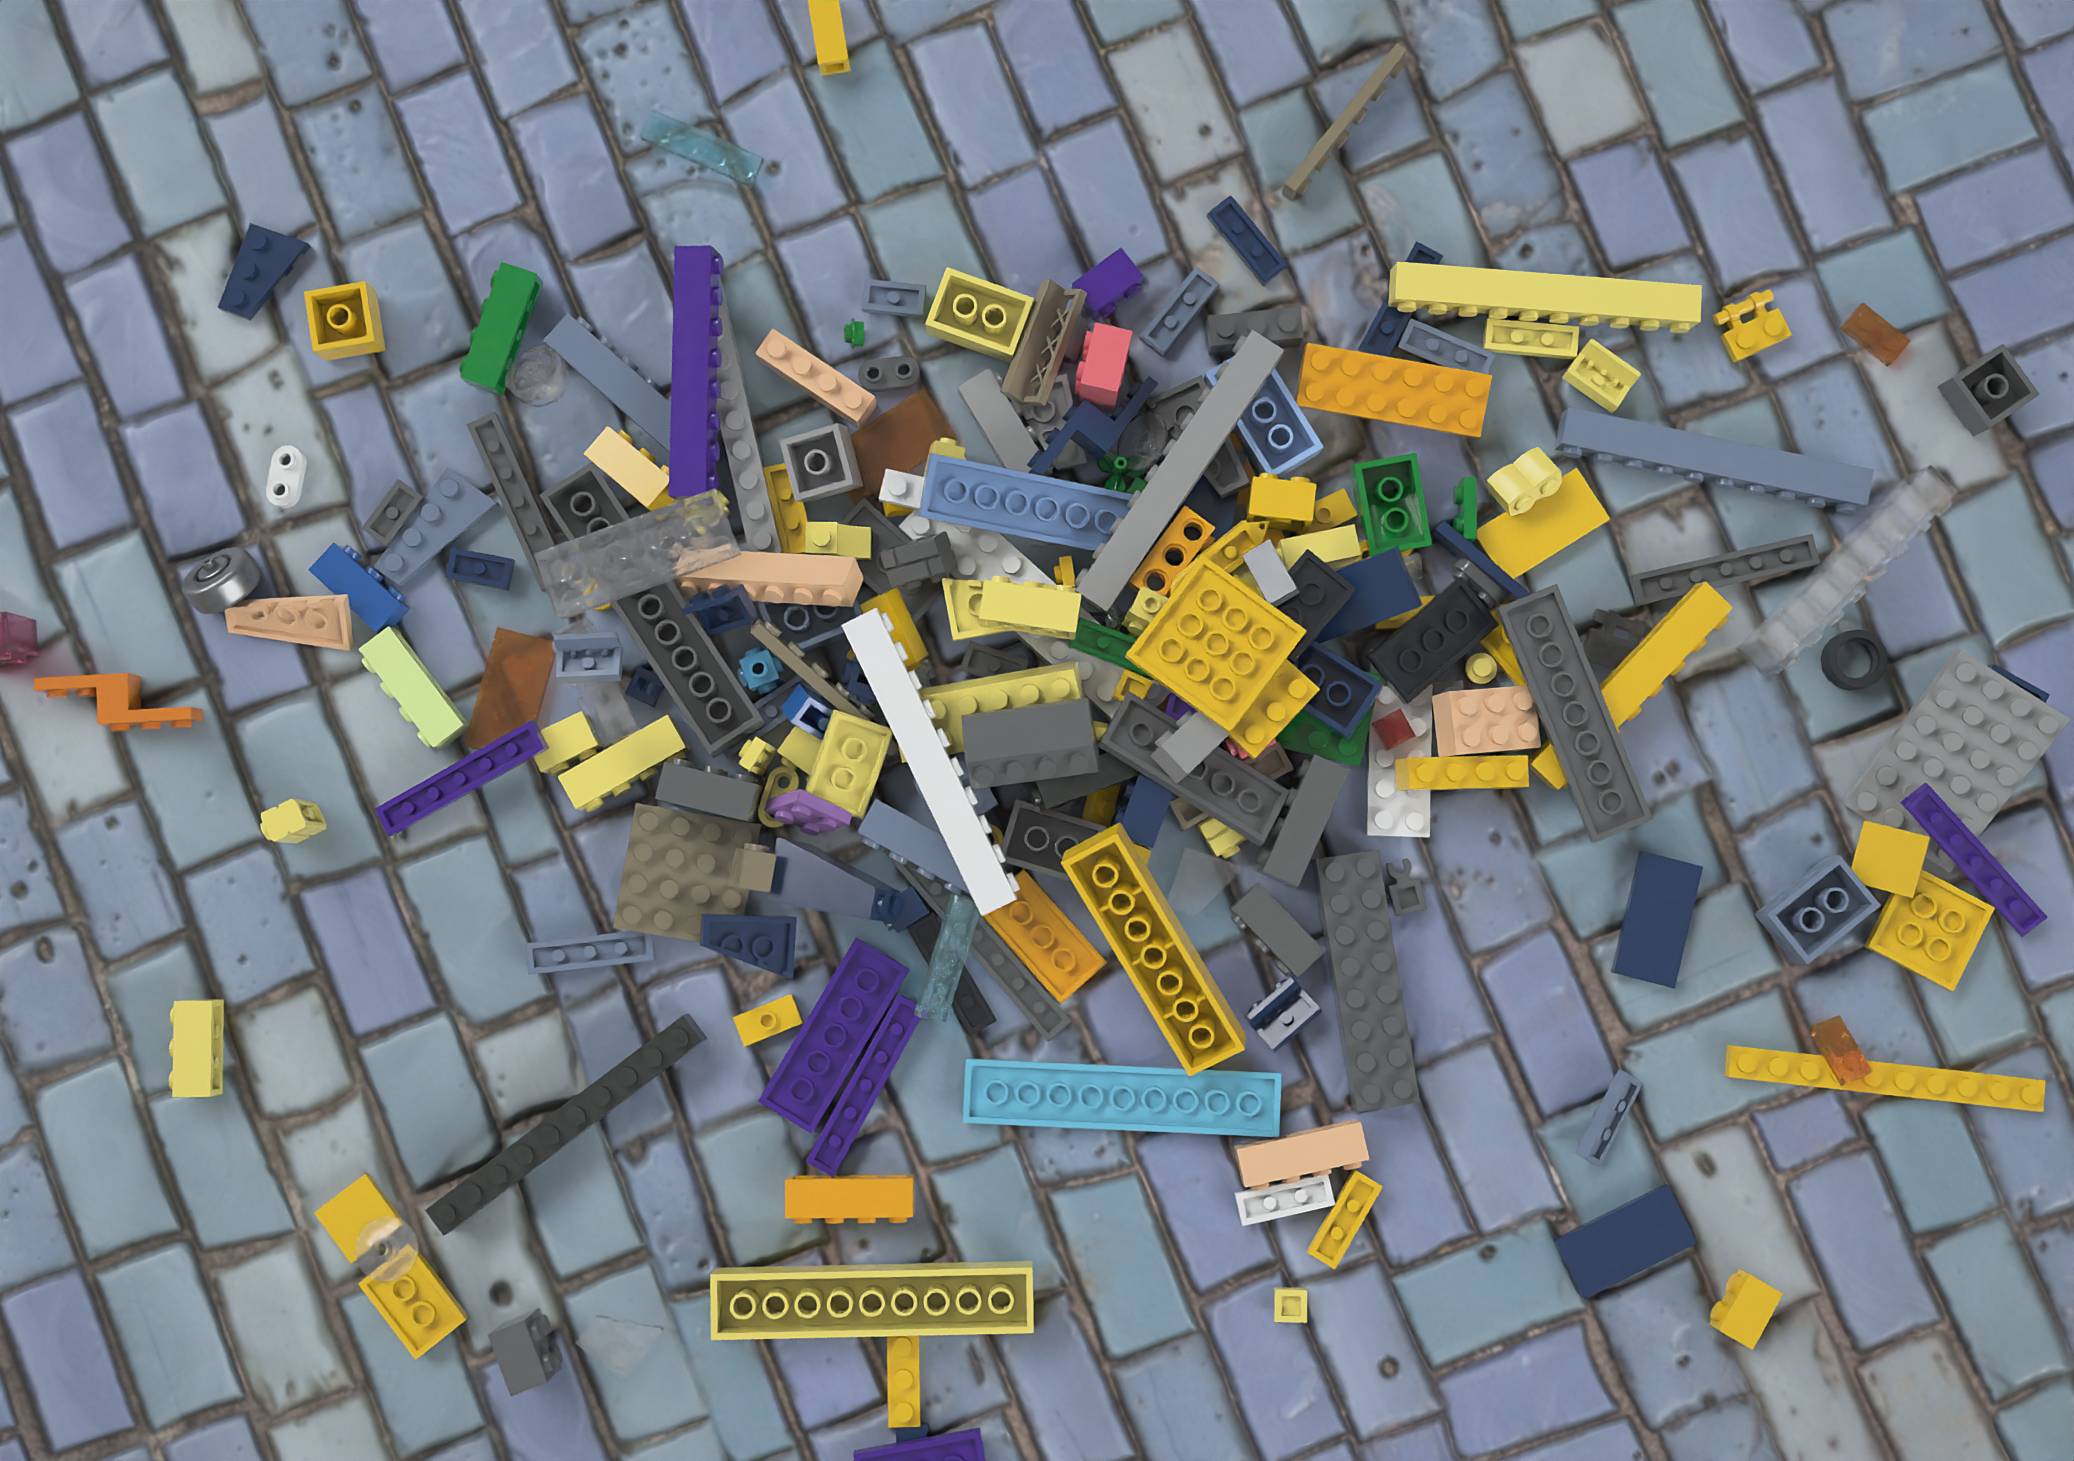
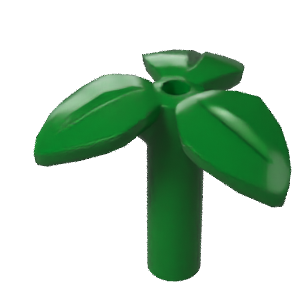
M1110 450L1100 461L1096 459L1097 465L1102 472L1113 473L1114 475L1105 482V489L1124 493L1127 486L1123 477L1139 478L1149 465V461L1142 457H1131L1126 460L1124 457H1118Z

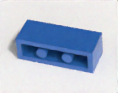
M333 542L308 570L335 595L348 594L350 609L375 632L380 633L388 626L393 628L410 610L403 602L406 597L394 586L387 588L381 582L384 578L382 574L371 565L367 568L358 561L361 555L349 545L342 547Z

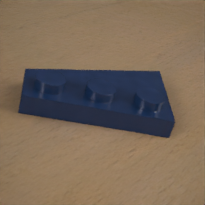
M702 914L700 946L793 980L797 917Z

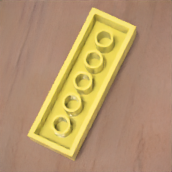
M1077 660L918 689L922 700L929 699L936 713V716L931 718L936 729L943 728L950 742V745L945 747L948 754L965 752L962 715L1085 698ZM898 744L902 763L907 762Z

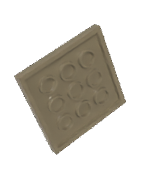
M636 803L613 928L700 942L702 914L745 915L749 889L730 886V874L735 848L744 849L745 843L757 845L761 825Z

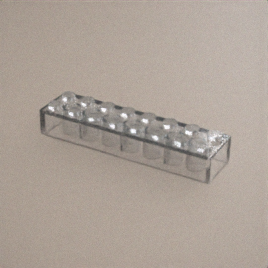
M1932 465L1905 477L1736 650L1762 675L1771 672L1777 674L1784 668L1786 670L1792 668L1801 659L1799 653L1806 646L1808 648L1812 647L1823 637L1820 631L1827 624L1832 626L1839 621L1845 614L1842 609L1849 602L1851 604L1857 602L1866 593L1864 587L1871 580L1873 582L1877 581L1887 572L1888 568L1885 565L1892 558L1894 560L1900 558L1910 548L1907 543L1914 536L1916 538L1920 537L1931 527L1929 521L1935 514L1937 516L1942 515L1952 506L1953 502L1950 499L1958 490Z

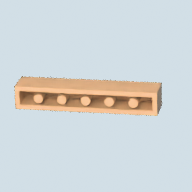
M688 548L684 549L672 574V578L682 597L690 598L705 590L709 595L712 594L711 591L728 583L730 588L743 584L751 601L828 605L832 607H852L864 579L855 557Z

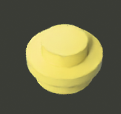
M1476 653L1467 660L1465 672L1472 682L1485 684L1495 677L1497 665L1490 655Z

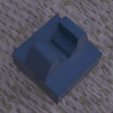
M638 666L624 694L655 708L665 686L657 674Z

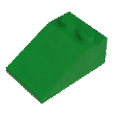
M1416 453L1349 466L1354 498L1369 556L1396 546L1399 547L1400 551L1432 545Z

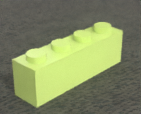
M388 626L359 648L364 656L361 659L364 666L372 674L377 673L383 682L380 683L381 688L391 699L394 697L401 705L398 708L399 712L409 723L414 722L420 730L417 735L427 747L432 746L442 750L471 728L470 724L397 629Z

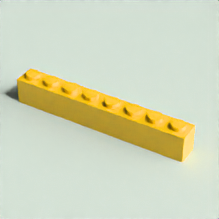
M1707 582L1696 583L1599 685L1618 734L1620 733L1618 727L1625 720L1631 721L1641 712L1640 704L1647 697L1651 699L1664 687L1662 684L1663 680L1669 674L1674 676L1686 664L1683 661L1690 652L1696 653L1706 644L1707 639L1705 637L1712 629L1715 631L1720 629L1728 621L1729 617L1727 614L1733 607ZM1548 738L1528 759V767L1551 789L1559 790L1561 787L1566 789L1568 787Z

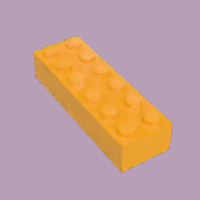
M1307 343L1303 349L1294 400L1300 408L1478 438L1481 436L1492 375Z

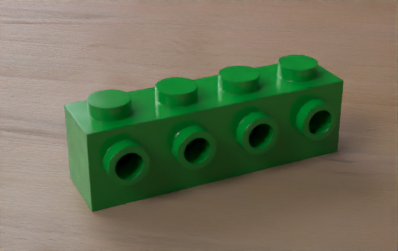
M501 262L499 270H495L491 277L490 285L492 289L488 299H484L481 305L480 315L482 317L478 327H475L471 333V347L468 356L463 357L459 371L461 373L460 378L468 385L503 396L543 281L537 273Z

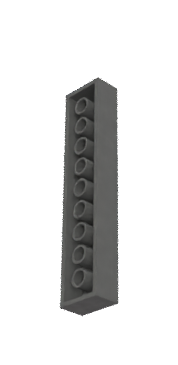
M589 463L540 494L539 496L713 759L766 725L694 614L684 615L682 609L687 606L686 602L594 463Z

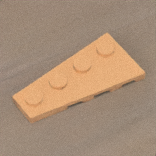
M348 594L241 600L234 606L224 610L228 633L350 651L354 645Z

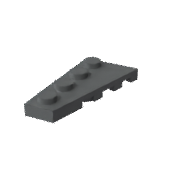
M1202 375L1145 402L1177 441L1183 433V430L1180 429L1182 422L1189 413L1195 415L1201 405L1197 401L1207 386ZM1228 436L1203 473L1204 477L1222 499L1251 486Z

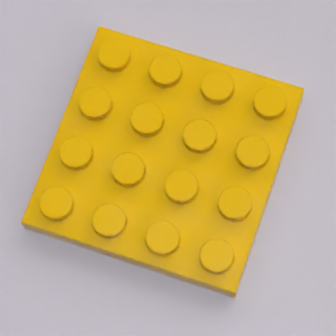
M1202 555L1127 652L1125 658L1230 734L1307 630Z

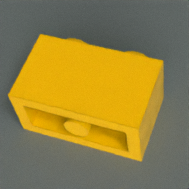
M1739 1269L1737 1273L1732 1274L1726 1283L1727 1291L1722 1301L1714 1305L1710 1314L1712 1319L1709 1324L1753 1350L1783 1293Z

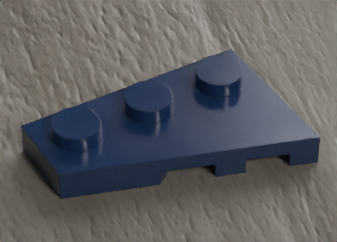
M250 223L217 308L251 321L274 293L273 288L284 275L288 276L294 268L292 265L302 253L305 255L311 246L307 242Z

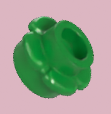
M855 318L851 319L850 324L844 325V342L850 343L852 349L855 346L864 345V321H855Z

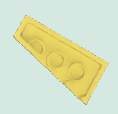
M942 578L953 641L1010 631L980 626L979 613L984 581ZM1011 582V584L1024 585V584H1019V583ZM1043 584L1045 589L1056 590L1057 585Z

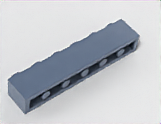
M567 313L543 341L670 453L671 396L665 399L659 393L662 388L649 376L645 379L640 377L636 373L639 368L629 358L624 356L621 360L613 353L616 348L605 337L602 336L598 340L590 332L593 330V327L582 317L579 316L575 320Z

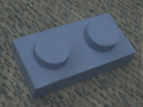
M865 279L862 312L923 318L926 285Z

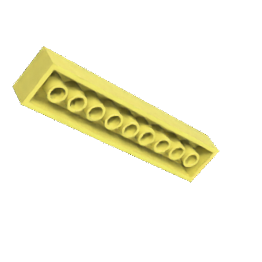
M1033 1261L715 1268L710 1274L711 1340L1034 1333Z

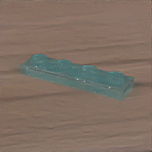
M654 109L651 110L639 135L642 141L750 188L753 187L764 163V159L760 155Z
M951 894L914 1012L920 1018L942 1022L947 1020L980 915L976 903L971 897Z

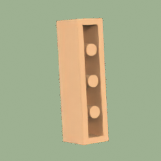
M773 328L755 353L762 365L860 430L878 405L874 395Z
M1357 1119L1234 1146L1242 1184L1244 1187H1251V1191L1270 1187L1269 1182L1281 1180L1282 1184L1297 1182L1301 1180L1300 1175L1312 1173L1313 1177L1328 1175L1332 1173L1331 1168L1343 1166L1344 1170L1362 1167V1161L1370 1160L1362 1125Z

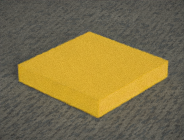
M1864 820L1851 869L1866 886L1914 898L1931 837Z
M369 1172L314 1212L351 1264L405 1224Z

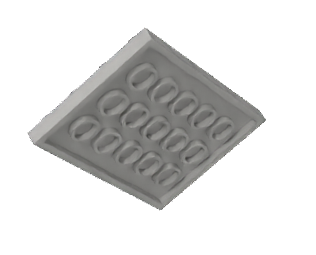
M1957 648L1841 802L1870 822L1929 836L1900 803L1926 782L1974 836L1978 838L2071 719ZM1930 838L1925 857L1951 872L1956 864Z

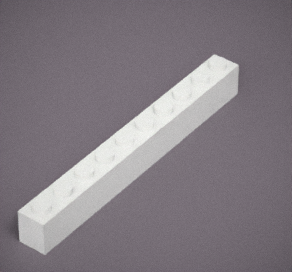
M875 608L842 624L841 626L981 916L1016 900L1017 895L1015 892L1020 890L1013 873L1006 874L1001 864L1006 861L999 844L992 845L987 835L992 832L985 815L978 816L973 806L978 803L971 786L964 787L959 777L964 774V771L957 757L951 759L945 748L950 745V742L943 728L937 730L931 719L936 716V713L929 699L923 701L917 690L922 688V684L915 670L909 672L904 663V660L908 659V655L901 641L895 643L890 634V631L894 630V626L887 612L881 614Z

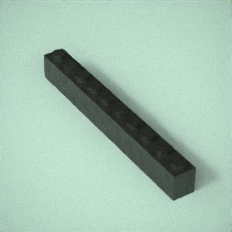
M689 1013L682 1015L425 1210L443 1236L454 1231L696 1048L707 1037Z

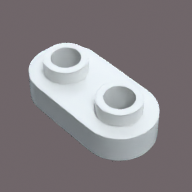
M282 446L274 452L266 486L268 500L281 508H290L299 501L307 465L306 457L293 446ZM290 456L291 462L288 465H284V458ZM284 486L285 492L278 496V488Z

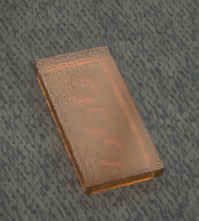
M924 388L850 435L863 487L846 491V494L854 506H856L863 498L867 500L879 492L886 469L908 473L928 459L930 446L935 440L940 441V438L958 440Z
M497 627L464 747L479 750L529 721H538L557 653L553 641Z

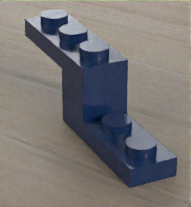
M1150 376L1143 384L1137 381L1126 395L1131 400L1125 407L1119 404L1110 417L1086 399L1083 400L1079 407L1072 404L1062 418L1067 422L1061 430L1055 427L1044 441L1049 445L1045 452L1041 453L1037 450L1027 463V466L1031 468L1029 473L1042 476L1070 439L1100 461L1159 383Z

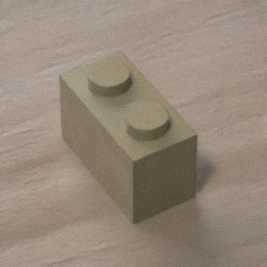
M745 843L744 849L735 848L729 885L770 893L776 854L768 853L769 847L755 844Z

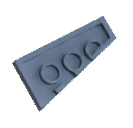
M446 468L374 565V568L398 585L403 586L431 563L432 558L443 549L449 548L455 543L454 540L467 529L473 528L479 523L478 520L489 511L492 512L499 504L449 468Z

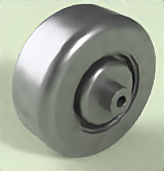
M241 547L227 548L212 554L196 565L184 579L182 592L198 612L203 614L218 613L239 603L255 589L261 579V568L246 549Z

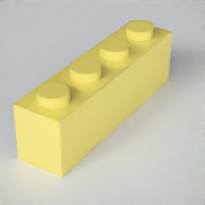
M666 715L557 777L575 809H586L587 812H590L604 804L602 799L613 794L617 797L630 790V783L640 778L642 781H646L659 773L657 768L664 765V762L673 764L674 758L685 759L684 753L691 749L674 718Z

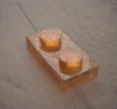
M1863 302L1855 308L1839 328L1887 367L1895 361L1911 341Z
M1840 1015L1812 1025L1808 1029L1840 1086L1866 1077L1873 1072Z

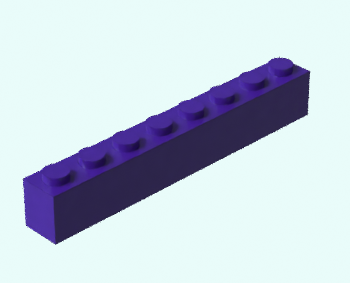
M711 245L674 246L669 497L677 501H714V493L718 492L719 478L718 474L715 473V461H718L720 456L719 444L716 442V430L720 428L719 411H716L717 399L721 396V384L717 380V368H720L722 364L721 350L718 348V337L722 335L723 328L722 320L718 316L719 306L723 304V291L721 286H719V275L723 274L724 261L720 253Z

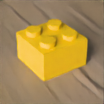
M366 281L304 291L312 349L323 360L329 361L386 351L377 291Z
M1261 473L1259 477L1253 476L1249 491L1246 521L1250 523L1269 520L1268 529L1307 533L1313 519L1317 484L1309 483L1310 480L1304 477H1291V481L1280 480L1278 475L1271 473Z

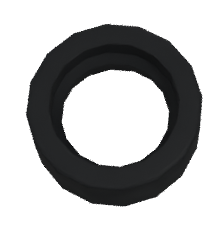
M1860 629L1846 631L1831 638L1823 648L1820 659L1822 671L1828 681L1836 687L1846 690L1861 689L1876 683L1885 673L1888 663L1886 648L1881 640L1871 632ZM1848 642L1860 643L1870 654V669L1867 674L1860 678L1846 676L1838 666V651L1841 646Z

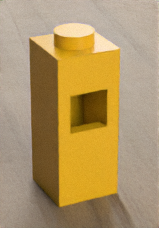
M808 0L821 76L851 71L839 0Z
M896 587L859 605L863 614L875 608L881 614L887 612L894 626V630L890 631V634L895 643L901 641L908 655V659L904 660L908 671L919 668L921 666L919 661L929 654L898 588Z

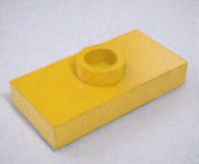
M1340 489L1314 502L1313 519L1308 532H1296L1297 536L1330 530L1357 517L1358 514L1345 489Z
M793 993L733 1017L744 1047L804 1023Z

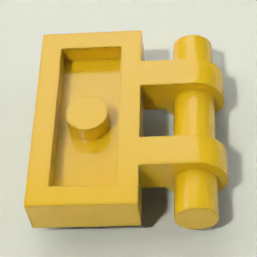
M1769 289L1761 293L1754 292L1748 295L1746 300L1736 305L1731 303L1724 306L1721 312L1713 315V321L1716 326L1727 323L1730 331L1722 334L1720 338L1733 364L1792 335L1779 308L1767 313L1765 304L1774 300L1773 293ZM1751 311L1754 319L1742 324L1740 316Z

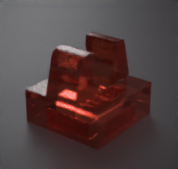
M1401 708L1371 723L1386 751L1416 736Z

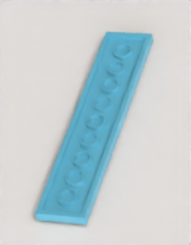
M966 1058L963 1123L1279 1137L1281 1073L1204 1069L1189 1077L1184 1068Z

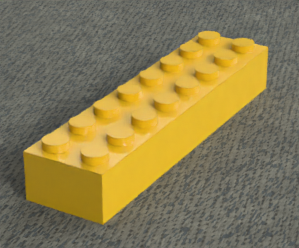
M1121 822L1066 850L1061 861L1062 866L1188 1076L1190 1077L1245 1050V1031Z

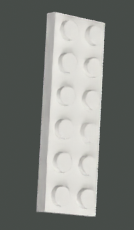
M1369 661V673L1380 675ZM1381 676L1380 682L1383 683V690L1375 701L1367 736L1365 836L1430 837L1431 790L1396 791L1395 760L1409 757H1431L1433 686L1430 684L1410 703L1403 704Z

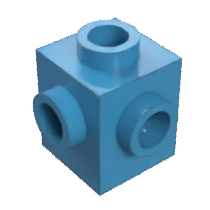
M762 647L749 650L745 653L746 658L739 660L741 668L737 670L739 679L743 687L749 686V689L754 693L759 691L761 695L777 689V684L783 682L780 674L785 672L782 661L778 656H774L769 649L763 651ZM763 664V673L755 674L753 671L754 667Z

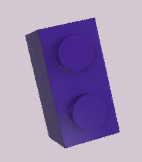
M1120 247L1074 281L1072 289H1082L1087 293L1082 307L1094 321L1099 316L1102 318L1109 316L1117 308L1115 304L1122 299L1130 300L1141 291L1140 286L1143 282V275Z

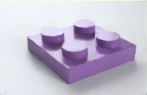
M802 789L767 799L764 811L774 815V819L778 822L794 824L800 827L801 832L812 836H817L819 833L826 831H835L836 828L847 826L850 824L852 816L851 812Z

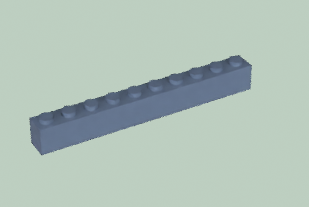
M1568 407L1560 416L1554 450L1563 451L1564 456L1571 458H1580L1581 455L1593 457V461L1600 464H1611L1613 461L1622 463L1623 467L1629 470L1652 469L1654 470L1653 473L1659 476L1670 477L1676 474L1684 476V480L1688 482L1701 483L1703 480L1715 482L1714 486L1722 489H1732L1735 486L1744 488V492L1751 495L1774 494L1777 500L1806 501L1805 504L1807 506L1822 508L1825 505L1836 507L1837 512L1854 514L1855 511L1868 506L1874 469Z

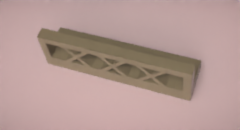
M1051 279L1042 280L1000 392L1021 406L1046 405L1087 296L1084 290L1064 289ZM1069 299H1073L1071 307L1065 311ZM1062 328L1060 335L1054 340L1056 333ZM1052 355L1049 364L1044 367L1046 360ZM1041 384L1037 396H1033L1035 389Z
M1279 742L1264 749L1254 760L1250 757L1242 761L1271 780H1275L1294 769ZM1181 797L1169 803L1179 822L1177 824L1181 831L1210 816Z

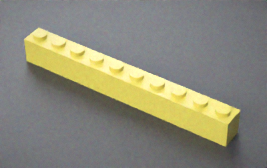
M1396 262L1390 270L1388 306L1397 307V310L1401 312L1428 309L1430 314H1445L1447 311H1454L1463 317H1473L1480 313L1489 314V318L1492 319L1519 316L1521 321H1536L1538 318H1545L1554 324H1563L1571 320L1580 321V325L1583 326L1610 323L1612 328H1627L1629 325H1636L1645 331L1658 330L1659 327L1670 328V332L1685 333L1701 322L1702 285Z

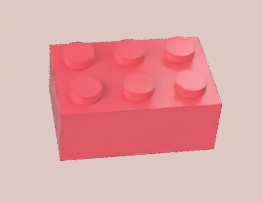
M1095 322L1093 332L1087 331L1083 346V360L1079 362L1075 378L1076 388L1074 395L1079 396V405L1086 399L1100 411L1108 413L1115 411L1129 356L1133 331Z

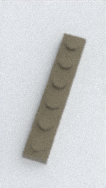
M1398 43L1394 46L1284 185L1282 195L1292 201L1297 193L1302 196L1313 182L1310 179L1312 174L1316 170L1321 172L1331 159V156L1328 154L1334 147L1340 149L1348 139L1350 133L1347 130L1353 123L1357 126L1361 123L1369 111L1366 109L1367 105L1371 100L1377 102L1386 91L1387 87L1384 85L1390 77L1395 79L1406 65L1403 62L1407 51Z
M758 618L750 626V633L839 711L879 724L873 719L876 714L867 705L861 703L858 706L850 699L853 694L846 692V687L838 682L835 686L826 678L829 673L819 663L815 661L813 664H810L803 657L806 653L793 641L789 644L786 643L779 636L782 633L781 630L771 621L767 620L764 623ZM884 723L883 726L891 728L887 723ZM894 734L887 753L891 756L899 750Z

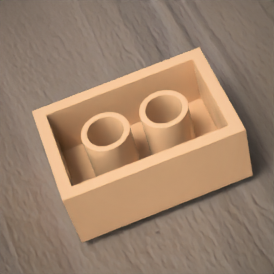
M1527 685L1449 691L1432 696L1439 757L1515 752L1541 747L1537 709Z

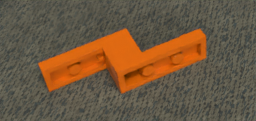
M114 673L34 678V691L46 693L47 698H67V692H78V696L83 697L97 696V724L109 726L111 732L130 731V726L141 725V730H160L161 724H172V728H192V722H204L203 709L195 707L141 709V676Z

